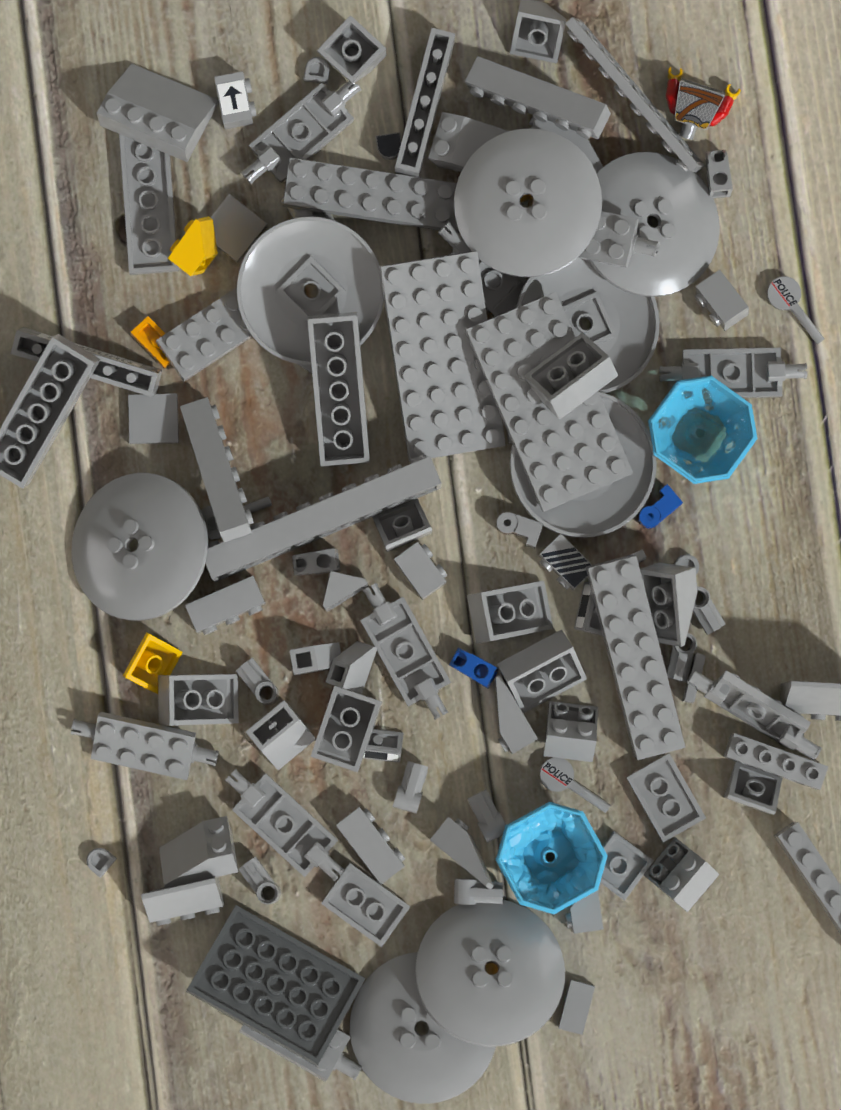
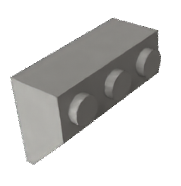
M583 332L524 375L544 405L559 420L618 376L610 356Z
M562 629L497 664L505 683L522 713L587 679L575 650Z
M219 877L141 894L149 922H156L157 926L171 923V918L180 916L181 921L195 918V913L205 911V915L220 912L219 907L224 906Z

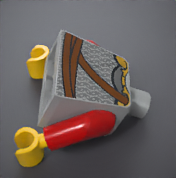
M669 67L665 95L669 112L675 115L674 120L683 123L679 136L693 140L697 128L707 130L709 126H716L728 116L734 100L738 97L741 90L738 89L736 94H732L729 91L731 86L729 84L723 92L683 79L682 68H680L678 75H673L671 73L672 67Z

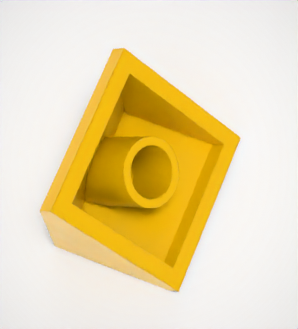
M146 632L123 677L158 694V675H171L183 652Z

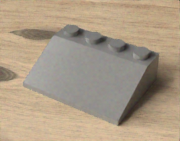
M131 64L107 92L97 111L100 126L188 162L219 100Z
M801 681L781 683L780 702L783 706L799 714H810L811 719L826 720V715L835 716V721H841V684Z

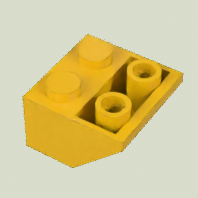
M209 216L190 220L183 230L186 232L181 240L177 239L170 248L172 253L168 259L190 276L204 273L218 254L213 219Z

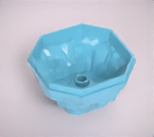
M548 802L505 826L496 862L520 905L556 914L598 890L608 855L583 811ZM548 852H552L555 855L554 860L551 862L545 859Z

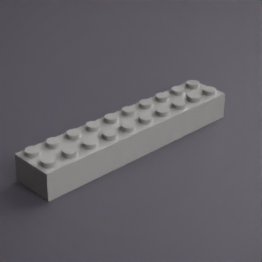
M417 456L410 460V465L402 467L401 464L393 466L387 470L388 474L381 477L378 474H374L365 478V483L356 486L353 483L342 488V493L334 496L333 493L326 494L320 497V502L310 505V502L296 507L297 512L289 515L287 512H283L274 516L273 522L265 524L264 521L250 526L251 534L220 543L216 540L208 543L205 564L212 580L215 582L441 489L442 483L431 457Z

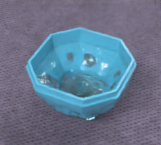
M713 376L676 381L648 420L654 456L693 484L729 479L758 439L752 404ZM701 429L704 432V436L701 438L697 437L695 431Z

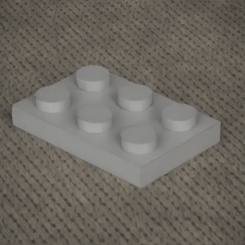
M670 753L626 777L662 842L706 819Z
M351 863L321 903L380 947L384 945L411 907Z

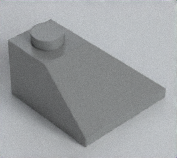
M521 0L510 54L557 64L566 18L545 2Z

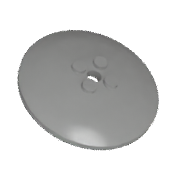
M518 129L492 138L469 158L461 171L455 189V218L466 245L472 252L477 251L478 259L489 267L511 276H543L569 265L588 247L600 222L602 192L594 167L587 156L575 144L556 133L546 130ZM524 195H531L534 198V203L529 208H524L520 205V199Z
M637 152L621 156L605 165L596 173L602 192V211L638 218L637 235H639V238L660 242L659 249H656L658 251L657 257L636 252L630 257L628 268L589 260L596 271L615 287L625 292L645 297L670 295L695 282L708 268L715 255L720 227L715 201L712 196H709V189L698 174L690 170L686 172L675 158L653 152ZM648 216H654L658 220L657 228H652L648 225Z
M300 217L284 221L262 234L251 246L242 262L237 280V301L242 319L254 339L267 351L292 363L311 365L308 316L358 312L361 346L374 330L383 308L384 295L379 268L380 264L365 240L355 231L339 222L321 217ZM312 283L318 287L316 297L310 298L305 294L304 289L307 284Z
M581 258L575 259L569 265L553 273L528 278L519 295L516 308L557 292L575 337L583 332L610 356L618 376L601 388L599 392L609 393L623 387L635 379L647 366L656 348L659 335V312L655 297L638 296L615 287L596 271L589 260ZM585 317L589 319L591 323L589 330L580 328V318Z
M599 392L633 474L542 512L516 449L512 444L510 474L520 502L527 512L540 524L566 536L595 537L621 528L642 509L654 485L656 456L653 453L651 435L646 425L628 405L602 392Z
M134 473L121 476L99 489L83 508L77 520L72 539L73 568L78 583L85 595L105 613L117 618L134 621L157 618L179 606L197 585L206 563L208 551L206 523L194 498L175 481L151 473ZM133 539H137L138 548L132 552L129 547L130 542Z
M503 900L502 904H458L437 918L424 935L416 959L415 975L421 1001L432 1019L442 1029L455 1038L473 1045L497 1047L522 1041L536 1033L546 1024L556 1010L563 993L565 966L558 941L549 927L527 908ZM487 963L496 964L498 973L489 975L485 971V965Z
M418 952L398 956L384 963L361 986L351 1012V1043L357 1061L362 1066V1070L381 1090L407 1102L420 1104L437 1103L458 1096L474 1085L488 1068L496 1047L479 1046L464 1042L447 1033L432 1019L418 993L415 975ZM419 1021H425L428 1024L429 1031L426 1035L417 1033L416 1024Z

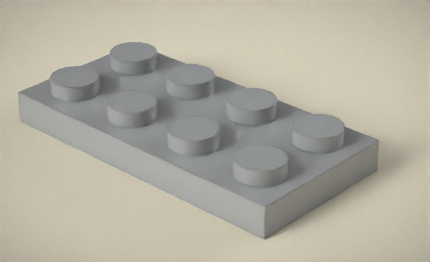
M237 288L156 340V344L183 382L253 337L247 329L239 310Z

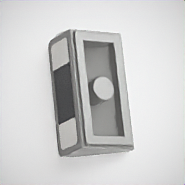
M585 582L574 629L603 636L590 583Z
M373 729L363 758L400 762L404 733Z

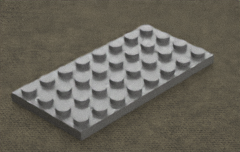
M474 251L379 266L409 462L420 455H424L425 458L429 456L437 458L506 446L501 414L465 332L466 329L487 321L478 252Z
M557 292L465 330L542 512L633 474L599 391L559 420L544 405L524 377V375L575 338Z

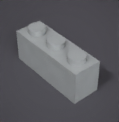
M251 576L185 606L196 632H203L204 635L218 630L216 626L225 622L228 626L239 621V616L248 612L249 616L262 611L261 606L266 603L255 577Z
M359 807L336 826L379 883L383 884L405 867L402 863L405 857L397 847L393 850L387 843L390 840L389 836L383 828L377 830L372 823L376 819L367 808L362 810Z

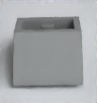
M285 700L246 731L248 736L277 770L281 769L316 740Z
M549 701L544 756L593 762L597 741L598 707Z
M675 837L645 872L644 876L688 912L719 876V873Z

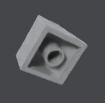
M351 15L317 50L352 84L369 74L387 56L386 48Z

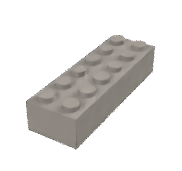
M358 312L308 316L320 466L370 462Z
M60 334L53 336L0 428V475L22 489L30 484L101 360Z

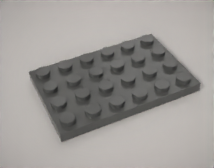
M235 905L186 992L313 1065L318 1066L366 978Z

